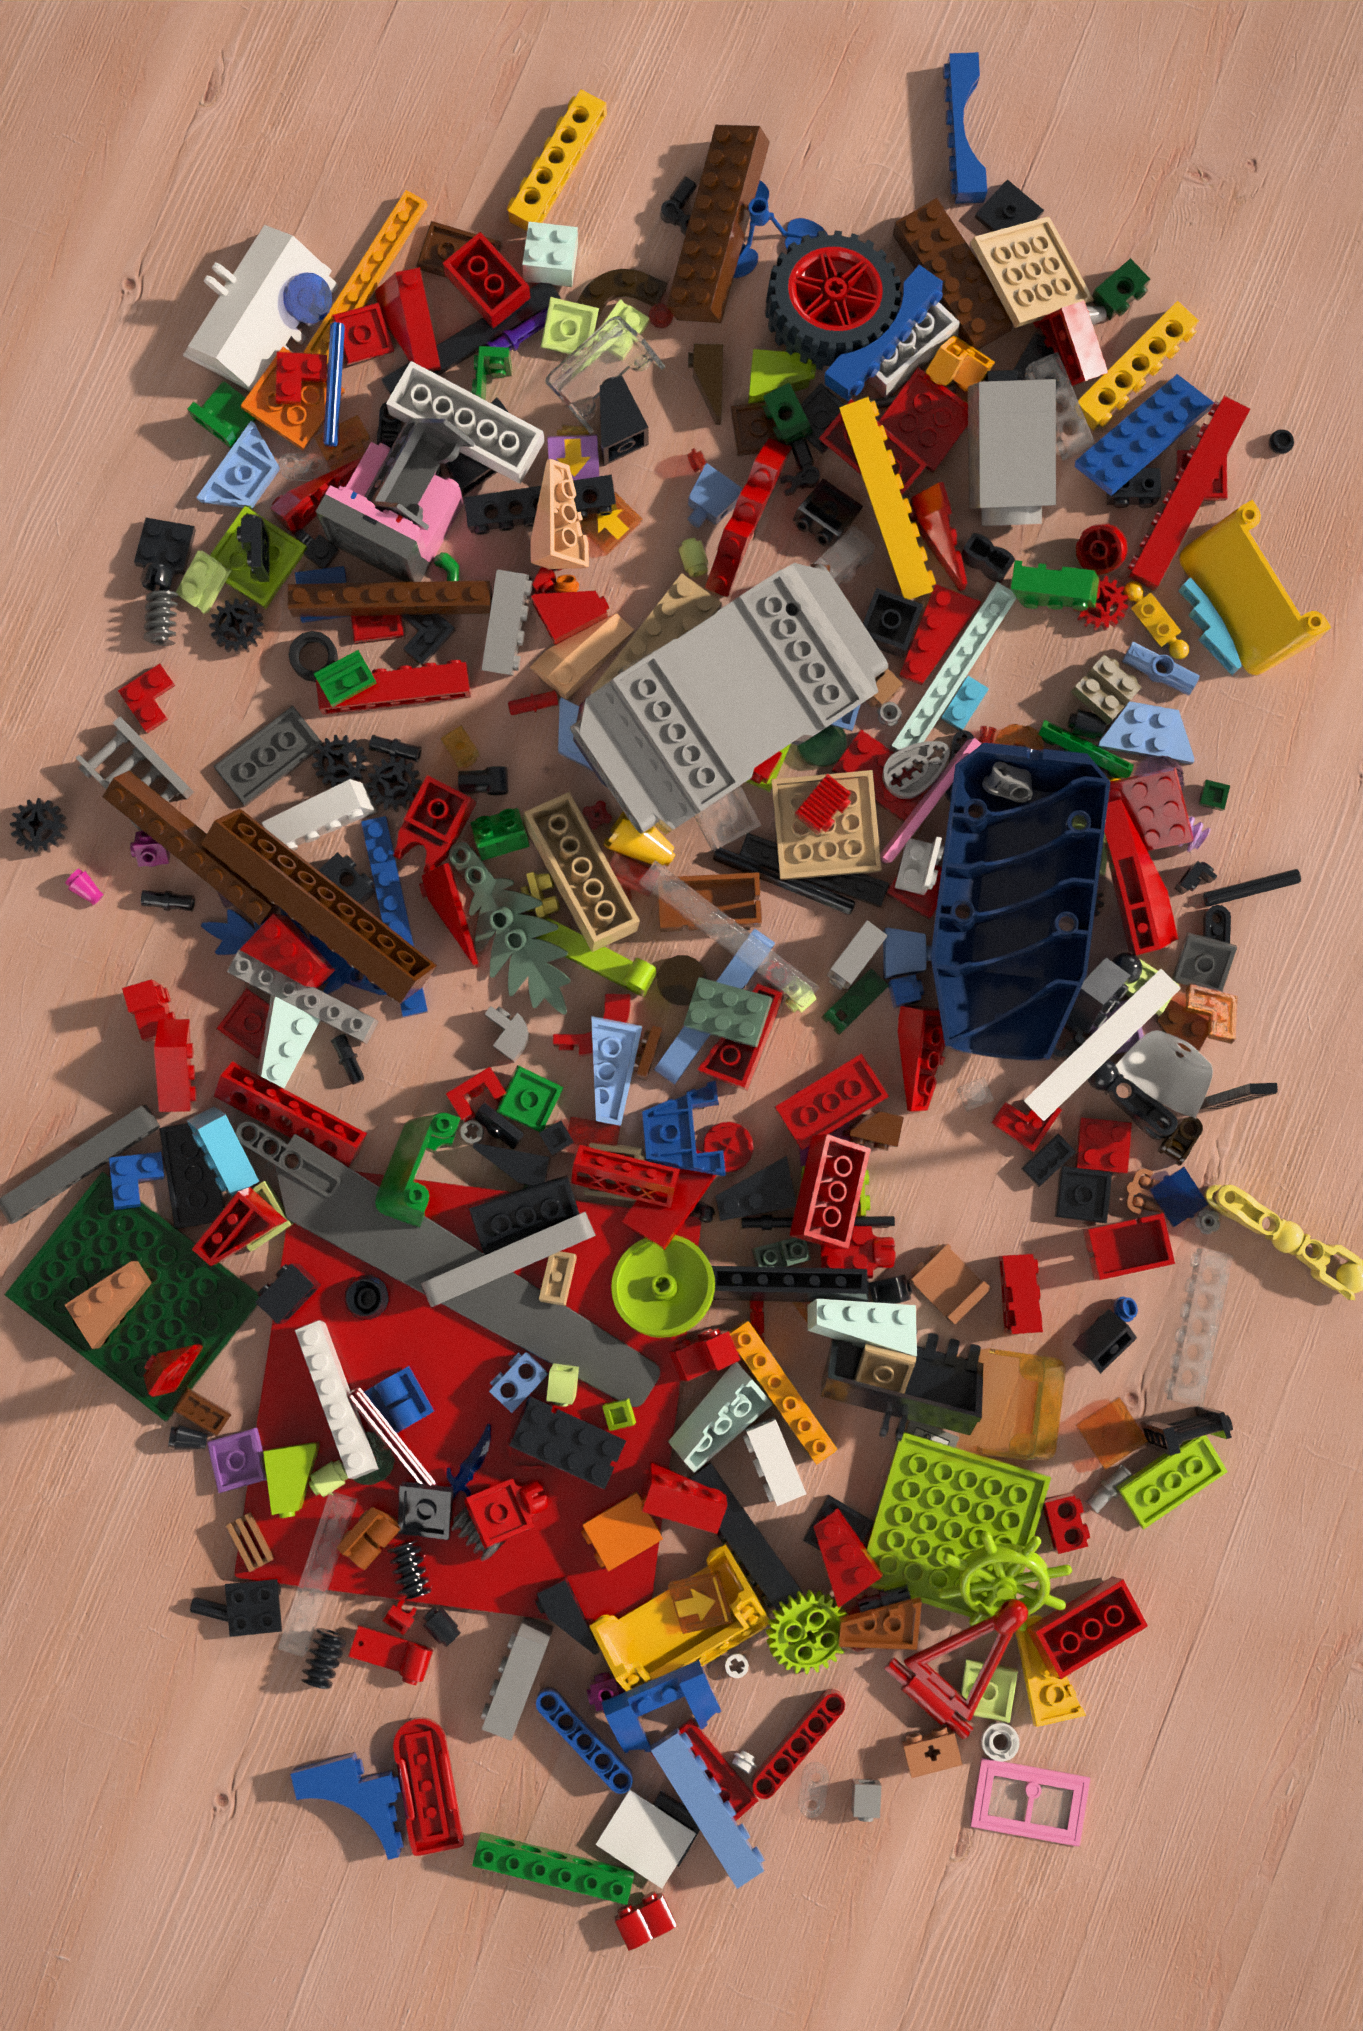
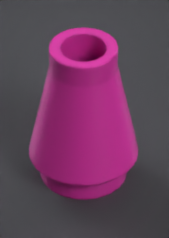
M77 869L65 882L69 886L68 890L87 900L93 906L104 896L86 871L82 872L80 869Z

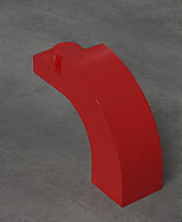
M605 994L603 1018L628 1023L631 995ZM592 1031L585 1034H553L554 1047H559V1051H574V1047H579V1057L593 1055Z

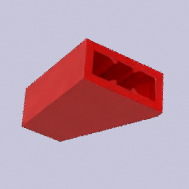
M596 590L544 593L531 596L532 604L554 645L608 618L607 610L610 609L604 596H598Z

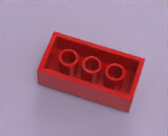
M851 399L847 404L853 403L855 401ZM840 412L820 436L819 440L862 476ZM884 427L887 440L883 442L886 451L891 449L896 464L891 466L894 475L900 474L904 486L903 489H900L902 496L928 464Z
M828 1134L812 1136L789 1236L831 1249H849L871 1148Z
M1112 1576L1067 1603L1065 1609L1055 1610L1027 1627L1026 1630L1049 1674L1061 1680L1142 1631L1148 1625L1124 1579Z

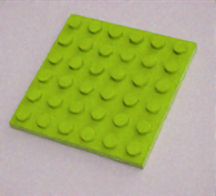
M904 1432L901 1442H897L866 1546L867 1551L883 1572L882 1577L869 1587L886 1591L907 1584L911 1599L920 1597L922 1603L971 1617L975 1611L966 1604L962 1596L949 1599H941L938 1596V1592L941 1589L959 1586L960 1569L945 1564L943 1556L951 1554L965 1560L972 1552L984 1547L981 1535L985 1531L992 1535L995 1544L1009 1543L1025 1547L1035 1535L1051 1477ZM990 1564L983 1568L992 1571L993 1566ZM1023 1567L1018 1574L1023 1573L1025 1567ZM974 1575L971 1579V1583L984 1581V1579ZM990 1591L980 1592L985 1597L990 1593ZM999 1598L997 1601H1006V1600Z

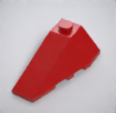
M939 482L911 497L909 504L912 512L908 516L910 521L916 522L920 536L959 592H961L967 586V579L961 553L959 550L955 551V546H957L956 529L949 525V514H952L944 482Z
M445 863L421 875L423 883H419L420 891L423 898H428L430 904L474 968H479V962L454 874L449 863Z
M196 1344L158 1353L156 1356L152 1355L144 1367L147 1371L143 1376L148 1394L155 1397L175 1392L203 1346Z

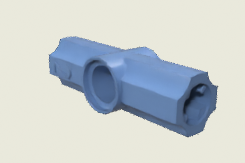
M1135 642L1131 643L1122 661L1147 674L1153 682H1162L1188 696L1191 694L1200 676L1174 663L1170 656L1159 655ZM1156 664L1163 665L1166 673H1159L1156 669Z

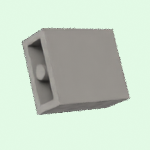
M867 920L827 974L830 978L829 982L839 990L842 988L848 990L888 935Z

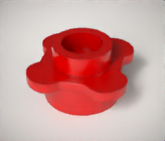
M599 800L595 805L591 807L586 806L583 809V815L588 818V826L591 829H597L598 826H602L605 823L609 824L612 820V816L606 811V803ZM595 813H599L600 816L595 817Z

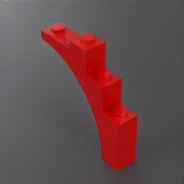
M768 438L756 457L747 483L739 494L732 517L723 530L705 589L728 598L752 535L766 503L784 470L792 447Z

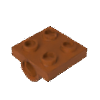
M371 1507L370 1510L365 1511L360 1516L356 1526L344 1534L341 1543L336 1548L343 1555L349 1557L357 1566L366 1570L380 1554L381 1549L379 1547L385 1548L401 1528L393 1516Z

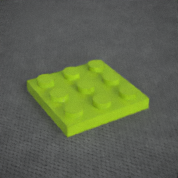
M244 506L210 556L220 562L226 569L231 570L225 581L226 584L266 609L303 557L307 546ZM253 514L261 517L270 533V582H259L257 576L252 573L251 566H248L247 552L242 549L241 542L237 540V527L241 526V518L244 515Z

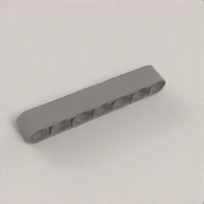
M586 1212L427 1280L421 1283L430 1307H433L596 1235Z

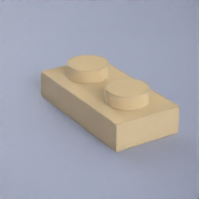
M559 1251L549 1256L539 1296L540 1302L566 1306L577 1259L576 1254Z

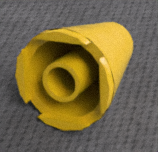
M624 811L610 830L612 836L610 839L606 837L603 846L610 850L661 868L663 865L668 867L675 857V853H673L674 846L654 826L643 833H639Z

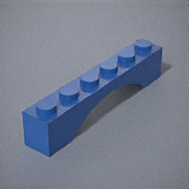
M979 52L949 53L947 63L943 64V79H947L948 84L944 89V100L949 102V110H946V125H950L951 132L947 134V147L952 148V156H949V171H953V179L950 180V194L955 196V204L984 203L987 195L986 168L971 150L963 123L965 105L977 88L980 77Z
M918 265L904 281L901 308L889 329L868 346L854 352L841 354L825 372V385L846 401H849L853 395L857 396L862 391L865 381L877 374L880 364L885 359L888 360L892 357L899 342H904L909 337L913 326L916 323L920 324L924 320L927 310L932 305L936 306L943 296V281L921 265Z

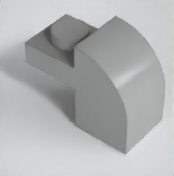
M490 1006L485 1013L486 1017L504 1029L493 1044V1047L515 1063L528 1044V1027L518 1013L512 1020H509L508 1018L511 1015L500 1006L497 1009Z

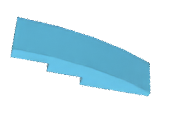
M1189 578L1178 592L1194 607L1188 616L1204 632L1198 640L1233 675L1242 666L1234 642L1222 618L1208 597L1193 579Z

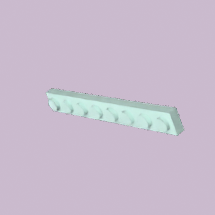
M999 582L996 583L891 746L893 750L899 751L907 746L926 740L1017 597L1012 590Z

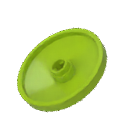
M677 1235L673 1237L665 1250L646 1238L638 1241L622 1255L612 1278V1297L620 1316L636 1331L656 1338L677 1336L693 1328L709 1310L715 1292V1277L709 1260L693 1242Z

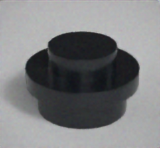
M1283 429L1273 432L1269 438L1271 450L1277 454L1288 453L1294 446L1293 435L1288 430Z

